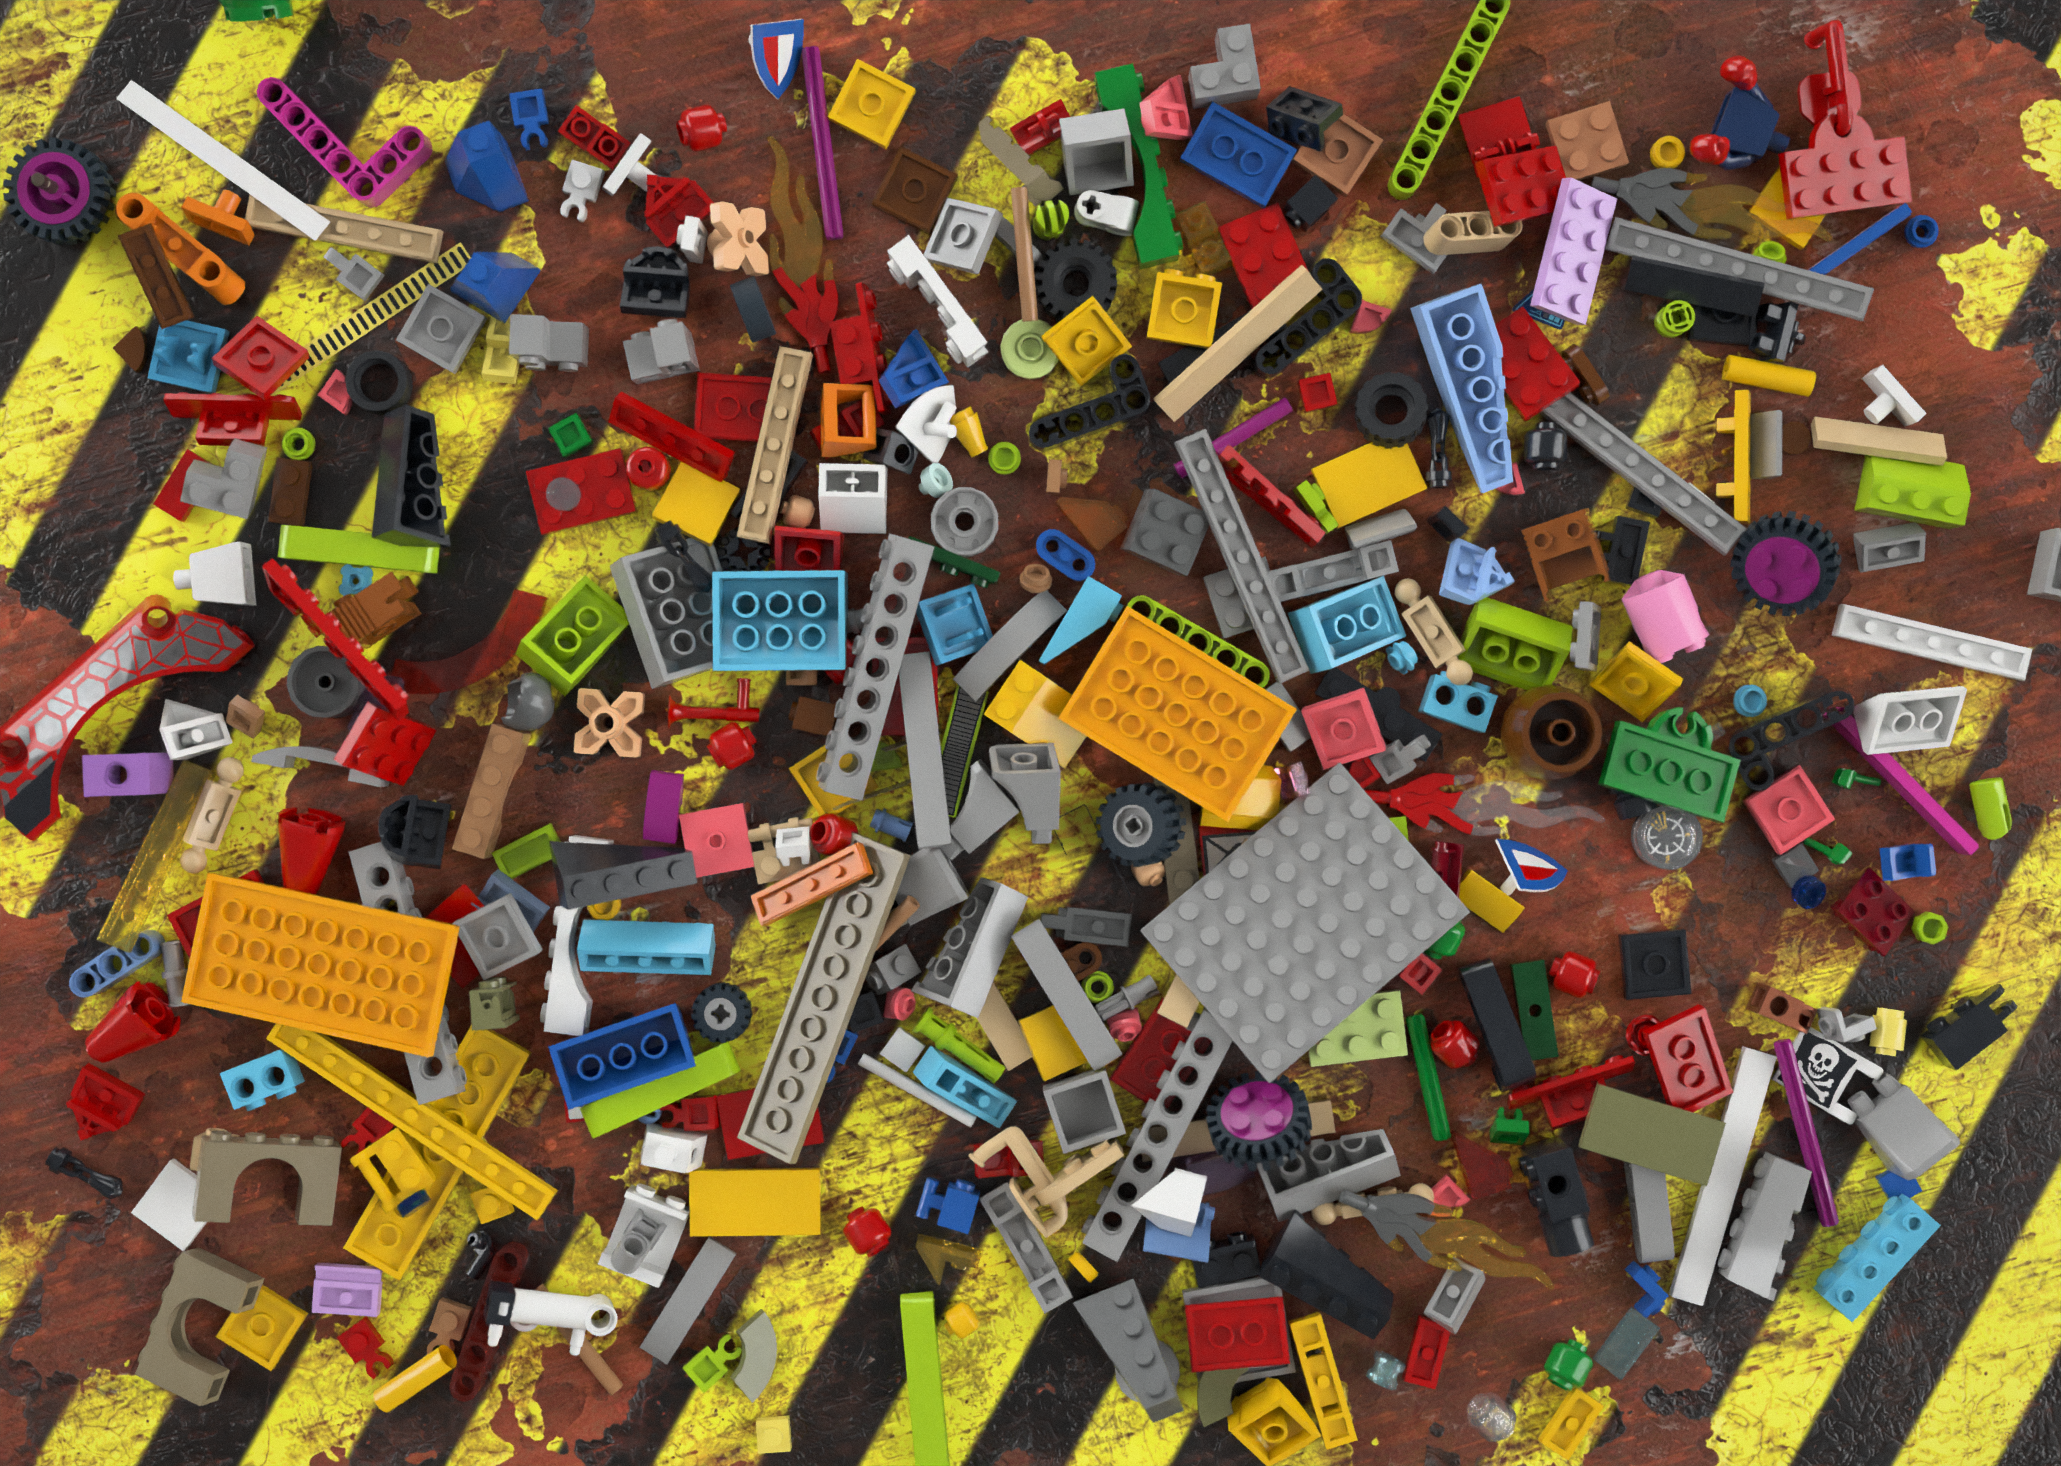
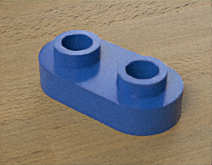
M1049 529L1038 537L1036 550L1039 557L1074 581H1084L1093 574L1095 569L1093 555L1059 530ZM1049 541L1058 543L1059 548L1056 552L1052 553L1046 549V544ZM1081 559L1084 561L1085 568L1082 571H1076L1073 568L1072 564L1075 560Z

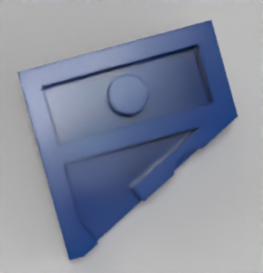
M917 329L907 336L879 379L881 386L895 409L916 400L923 393L936 387L945 386L949 382Z

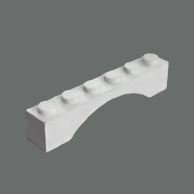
M579 835L569 836V842L614 844V840ZM556 906L554 910L553 925L557 926L556 939L552 938L549 946V958H553L552 970H548L544 983L545 990H549L548 1001L543 1003L540 1013V1022L544 1023V1032L574 1036L589 1033L593 1000L584 987L578 971L575 954L576 929L583 907L567 910L562 906Z

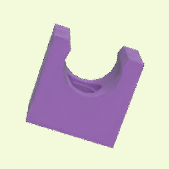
M168 753L82 755L84 797L174 793L173 760H170ZM122 766L128 774L124 783L120 781V768Z

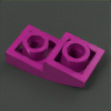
M651 771L644 816V840L675 844L678 838L679 809L683 799L684 774Z

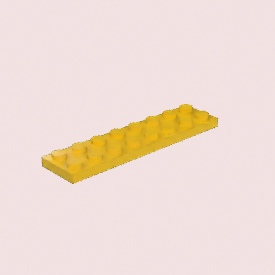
M471 1025L456 1053L458 1064L464 1068L466 1073V1091L428 1102V1104L480 1139H483L532 1052L492 1029L472 1031ZM409 1134V1138L437 1180L387 1214L381 1208L383 1203L377 1194L374 1193L343 1249L399 1281L407 1272L464 1172ZM387 1171L383 1180L395 1196L401 1190Z

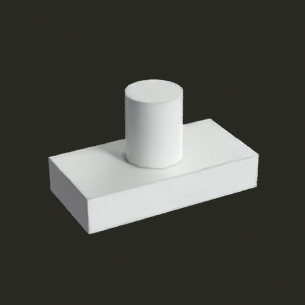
M642 133L636 138L602 187L612 197L626 177L647 192V174L656 175L638 162L651 142Z
M1883 365L1872 369L1862 378L1878 396L1864 409V414L1871 422L1878 424L1892 412L1904 426L1917 423L1926 415V412Z

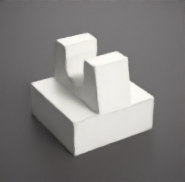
M810 827L777 829L775 848L777 859L780 858L782 865L790 866V857H801L802 864H809L811 846Z

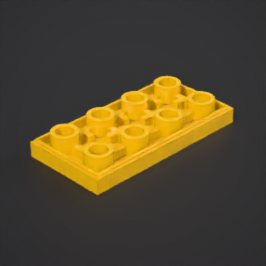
M821 1168L695 1169L689 1172L690 1237L821 1235Z

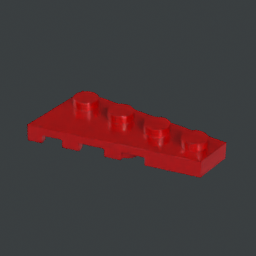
M1229 444L1226 446L1218 458L1228 481L1311 548L1314 547L1326 533L1321 529V523L1313 516L1302 512L1291 498L1280 492Z

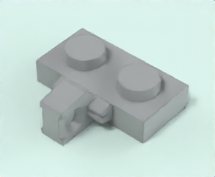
M1436 203L1426 217L1419 213L1414 218L1400 208L1380 237L1434 274L1447 255L1431 253L1425 247L1423 237L1425 232L1447 210Z

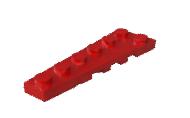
M273 558L264 564L262 568L272 594L295 617L302 613L301 618L307 625L308 630L316 638L322 634L325 637L323 639L324 643L337 659L341 660L345 657L348 660L345 663L348 670L398 721L409 713L407 704L409 697L405 691L396 683L392 686L384 678L387 674L377 661L373 659L369 662L362 654L364 649L353 636L347 638L339 630L342 626L331 612L324 614L317 606L320 604L317 597L308 588L302 590L295 583L298 579L293 571L285 564L280 566Z

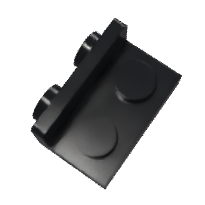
M1289 86L1266 106L1269 133L1320 152L1325 147L1324 131L1343 115L1342 103Z
M1246 1231L1233 1232L1227 1235L1228 1239L1220 1241L1210 1238L1208 1263L1192 1260L1198 1288L1259 1275L1261 1267L1253 1233L1247 1234Z

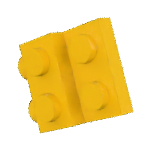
M1164 269V273L1157 272L1146 339L1209 349L1213 342L1222 282H1216L1215 277L1205 274H1197L1196 278L1185 277L1182 271L1175 269Z

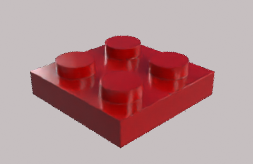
M256 316L212 357L214 366L263 400H266L309 359V353L307 349Z

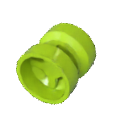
M1682 300L1673 301L1657 312L1654 326L1661 336L1675 338L1691 328L1695 321V312L1689 303Z

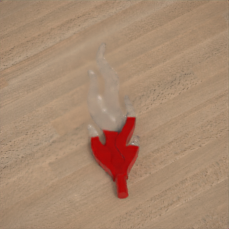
M1429 773L1419 776L1400 787L1389 789V792L1364 790L1376 804H1387V807L1399 811L1414 824L1423 829L1439 833L1443 831V827L1435 823L1428 814L1438 817L1458 831L1476 836L1507 833V829L1503 827L1480 826L1477 824V822L1489 819L1510 820L1539 829L1550 827L1575 817H1585L1600 823L1605 822V818L1599 813L1579 805L1542 810L1521 806L1512 800L1523 797L1550 802L1561 798L1563 793L1561 791L1546 793L1513 781H1492L1453 793H1444L1439 790L1440 787L1445 785H1462L1475 779V776L1472 774Z

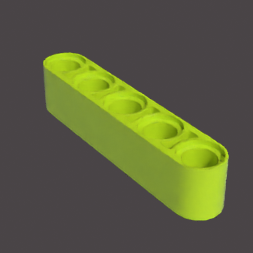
M281 525L278 558L437 574L440 548L398 546L372 538V533Z
M1143 595L1136 596L1127 604L1128 607L1132 608L1137 602L1145 603L1149 607L1148 619L1160 625L1161 621L1165 618L1173 619L1178 626L1176 636L1188 642L1192 635H1201L1206 641L1205 649L1202 652L1217 660V655L1220 651H1229L1234 657V662L1230 669L1245 677L1246 670L1249 667H1256L1262 673V679L1257 685L1263 688L1268 683L1270 674L1265 664L1153 599Z
M729 1041L695 1055V1067L602 1098L579 1108L592 1139L740 1072V1066Z

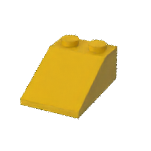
M1019 660L984 713L985 716L1027 744L1054 743L1058 764L1063 768H1066L1087 737L1058 719L1072 694L1021 660Z

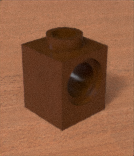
M799 696L798 702H792L789 713V720L794 721L792 728L827 736L830 730L834 731L837 718L834 717L836 704Z

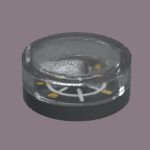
M1660 805L1650 812L1637 816L1631 830V842L1637 856L1652 867L1666 870L1679 869L1691 863L1698 855L1703 841L1702 828L1695 815L1664 805Z

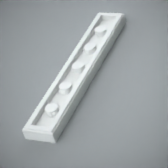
M1839 604L1832 632L1834 637L2019 681H2025L2032 653L2030 648L1846 604Z

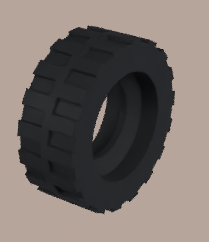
M1385 372L1382 375L1377 374L1373 376V379L1370 381L1367 380L1363 384L1362 390H1359L1355 404V422L1357 421L1359 432L1363 433V437L1367 441L1373 442V445L1378 447L1380 445L1389 449L1392 447H1403L1404 444L1413 442L1415 437L1419 436L1422 432L1428 413L1427 395L1423 392V387L1420 383L1417 384L1411 376L1407 377L1400 372ZM1385 396H1397L1406 403L1408 411L1402 422L1395 425H1387L1376 417L1375 406Z

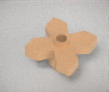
M721 201L711 204V224L715 229L707 238V246L711 255L714 256L715 269L729 272L737 270L741 264L746 275L762 276L769 274L768 255L756 241L766 230L765 211L750 207L742 209L739 214L732 203Z
M580 688L578 690L577 708L589 718V724L575 733L574 752L596 754L609 741L619 756L640 757L642 738L627 724L644 713L645 694L624 691L610 705L601 690ZM608 717L613 718L614 724L612 729L606 727L605 722Z

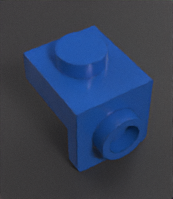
M1931 843L1903 844L1879 848L1883 881L1936 875L1934 847Z
M1633 1260L1624 1270L1647 1292L1633 1306L1644 1318H1647L1649 1315H1655L1664 1307V1300L1669 1295L1657 1284L1661 1278L1647 1264L1642 1268Z

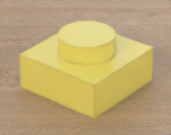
M789 1415L760 1417L756 1419L758 1454L791 1451Z

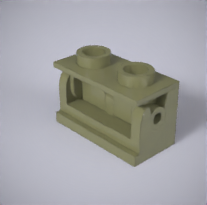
M492 977L486 979L487 981L479 982V987L469 991L472 1031L506 1028L520 1020L519 1014H516L514 993L509 989L517 985V981L507 982L506 977Z

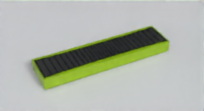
M958 684L941 744L948 815L955 818L989 692H986L975 702Z

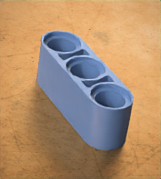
M144 930L129 935L77 969L69 980L71 991L79 997H90L105 992L157 958L162 953L160 943L165 942L164 937L156 930ZM142 938L149 942L150 948L148 953L141 950L140 941ZM115 956H118L122 961L120 971L114 968L113 959ZM88 973L91 974L95 980V985L93 989H91L86 983V976Z

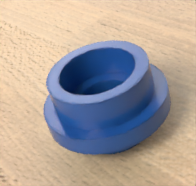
M1927 215L1915 216L1905 226V238L1915 248L1928 247L1938 237V225L1934 219ZM1917 227L1924 230L1923 238L1916 234Z

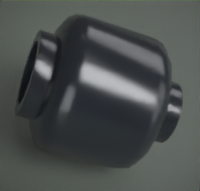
M1554 422L1536 423L1535 429L1526 432L1524 435L1525 462L1532 465V469L1536 471L1559 469V464L1567 460V433L1562 429L1555 428Z

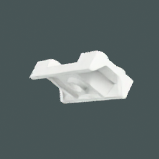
M908 235L887 250L890 258L887 265L900 286L906 283L910 290L919 285V290L927 302L931 304L935 301L938 305V308H936L939 312L938 316L948 329L946 331L948 337L946 342L947 350L955 362L959 364L963 361L968 368L988 354L985 348L987 341L911 237Z

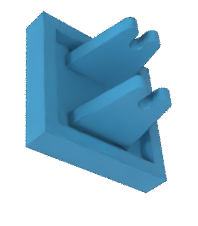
M187 320L165 329H161L159 325L147 378L210 394L216 393L221 370L214 366L212 357L227 344L230 331Z
M974 584L918 602L916 613L935 666L978 652L993 637Z

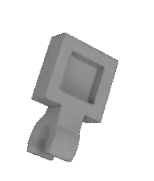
M332 247L324 255L327 261L342 271L336 280L364 301H366L385 276L356 253L350 261Z
M1424 734L1406 746H1403L1400 740L1397 739L1386 745V751L1373 754L1369 758L1388 784L1413 771L1417 766L1413 759L1425 754V749L1430 747L1431 743Z

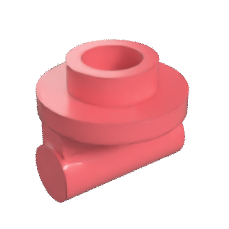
M901 986L887 992L883 1017L901 1021L906 1020L913 1013L916 1006L913 992Z
M1137 1007L1134 1010H1124L1107 1019L1112 1038L1122 1042L1131 1041L1136 1038L1142 1030Z

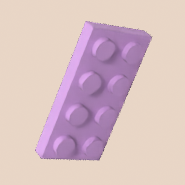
M1562 178L1530 306L1575 325H1586L1617 202L1616 198L1576 179Z

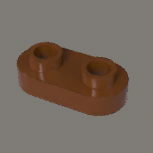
M1572 344L1561 352L1563 360L1580 381L1578 392L1587 404L1592 402L1596 406L1609 399L1610 395L1606 385L1582 349L1576 344Z
M1079 942L1060 952L1077 981L1096 972L1102 962L1100 949L1090 942ZM1084 951L1089 952L1092 956L1088 963H1083L1079 960V955Z

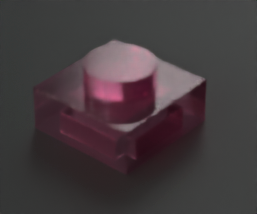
M1301 762L1274 769L1281 779L1283 800L1310 794L1308 776L1303 770Z

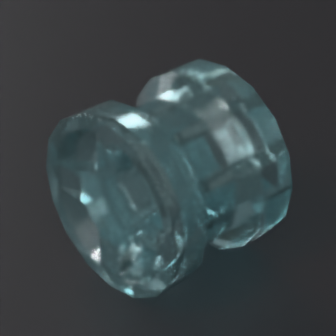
M1376 1351L1374 1355L1375 1363L1372 1368L1367 1370L1366 1377L1380 1386L1396 1390L1398 1385L1397 1377L1399 1373L1404 1372L1406 1365L1387 1353Z

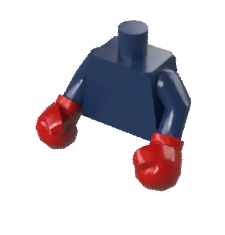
M1738 55L1726 59L1720 67V76L1727 82L1732 83L1734 88L1725 95L1711 133L1694 137L1690 143V152L1696 160L1711 165H1718L1728 171L1748 167L1752 163H1756L1764 156L1766 150L1776 154L1783 153L1788 146L1790 137L1774 131L1780 114L1773 109L1772 103L1756 83L1757 70L1754 63Z

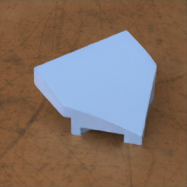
M1458 538L1450 543L1439 595L1460 603L1472 605L1510 586L1515 580L1510 573L1505 574L1495 558L1496 550L1494 547L1486 551L1479 546Z

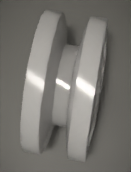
M958 487L944 493L935 503L931 513V531L936 543L942 549L962 557H972L984 552L993 543L998 531V512L993 501L984 492L972 487ZM961 514H968L974 520L973 527L968 531H962L956 527L955 520Z

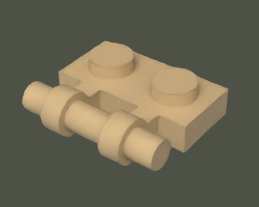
M799 817L789 818L788 822L776 825L764 823L760 824V828L748 830L750 843L763 841L764 850L752 852L758 884L783 880L821 861L820 854L814 850L812 843L810 846L809 864H802L801 857H790V866H783L780 858L777 859L774 838H776L777 829L808 826L811 829L813 824L812 817L799 820Z

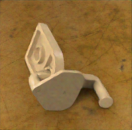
M1018 1127L1006 1128L981 1145L973 1154H969V1158L983 1168L985 1167V1162L991 1156L1007 1145L1010 1147L1034 1185L1024 1190L1018 1180L1013 1177L1009 1181V1187L1030 1221L1046 1238L1058 1231L1066 1223L1068 1207L1065 1195L1124 1156L1122 1144L1117 1137L1090 1145L1092 1149L1082 1156L1079 1153L1072 1155L1063 1162L1064 1168L1052 1176L1023 1131ZM1040 1204L1041 1206L1049 1204L1055 1215L1043 1222L1036 1208Z

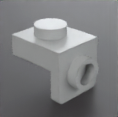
M904 944L872 962L867 972L866 980L868 985L878 995H881L921 973V970L907 945Z
M1829 1007L1817 1009L1818 1025L1827 1040L1844 1043L1863 1040L1866 1033L1877 1029L1874 1018L1871 1016L1852 1014L1843 1018L1840 1009Z

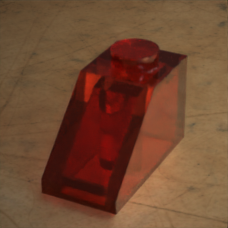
M1456 1130L1450 1131L1468 1194L1474 1200L1512 1188L1509 1178L1514 1177L1507 1158L1503 1159L1495 1150Z

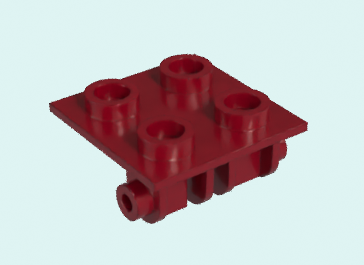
M1870 867L1866 868L1845 900L1839 899L1831 906L1835 917H1839L1845 924L1849 923L1847 926L1849 931L1856 930L1854 935L1860 938L1870 951H1876L1883 957L1886 956L1915 913Z

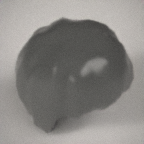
M533 672L524 673L520 678L511 681L507 685L508 707L506 717L501 718L504 725L517 730L534 731L541 728L551 719L554 712V700L551 694V683L545 677Z

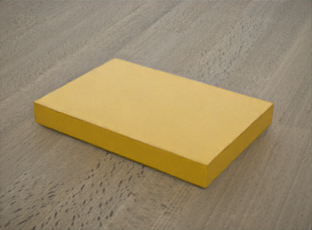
M1371 442L1311 469L1317 485L1326 497L1324 501L1330 514L1339 524L1336 527L1337 529L1427 489L1408 443L1404 444L1403 447H1392L1389 449L1380 445L1378 447Z

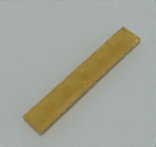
M183 759L97 940L131 953L183 845V837L206 780L213 781L216 773Z

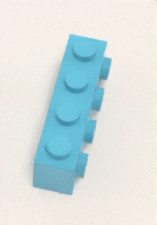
M583 920L577 946L580 971L711 975L716 947L714 924Z
M1901 1194L1899 1197L1893 1196L1885 1202L1881 1214L1875 1220H1871L1863 1226L1860 1237L1853 1244H1849L1842 1249L1838 1256L1839 1260L1831 1268L1825 1269L1818 1276L1817 1284L1813 1287L1816 1292L1851 1322L1860 1315L1941 1226L1904 1194Z

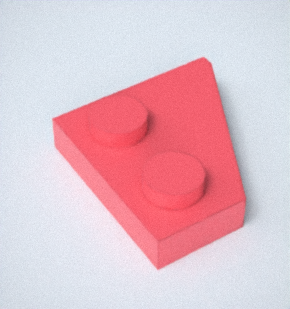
M1177 75L1166 80L1139 103L1142 114L1141 124L1146 136L1181 141L1193 137L1182 77Z

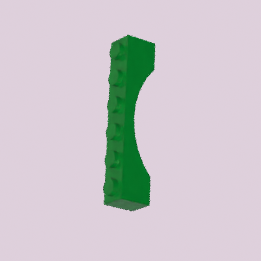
M1133 63L1095 72L1094 84L1101 112L1125 109L1131 145L1137 154L1142 168L1144 205L1132 236L1139 269L1177 261L1179 251L1183 250V243L1180 231L1173 230L1171 219L1176 218L1172 199L1166 200L1163 189L1168 187L1164 167L1158 168L1156 156L1160 155L1157 137L1146 136L1141 124L1142 114L1139 103L1142 101L1140 93L1145 92L1141 72L1135 73Z

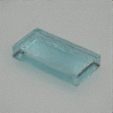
M1631 1306L1594 1355L1593 1359L1622 1380L1660 1328L1648 1318H1644Z

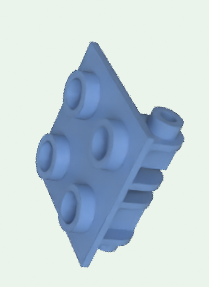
M1207 1202L1200 1204L1191 1237L1160 1229L1146 1218L1143 1251L1208 1263L1211 1220L1214 1218L1215 1207L1209 1206Z

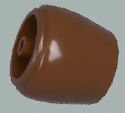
M1550 684L1532 687L1514 698L1503 714L1500 737L1502 749L1512 765L1529 777L1549 781L1570 777L1585 768L1599 750L1602 728L1600 717L1587 699L1573 689Z

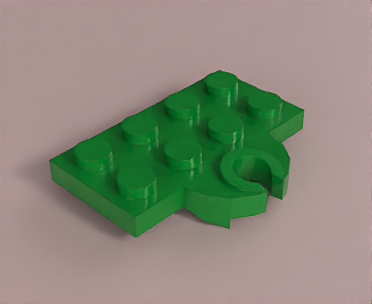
M1683 707L1659 712L1650 720L1647 729L1621 720L1615 721L1598 785L1716 823H1724L1740 759L1711 750L1713 741L1711 724L1708 725L1697 712H1689L1686 717L1688 723L1687 730L1684 734L1680 733L1676 728V720L1683 714Z

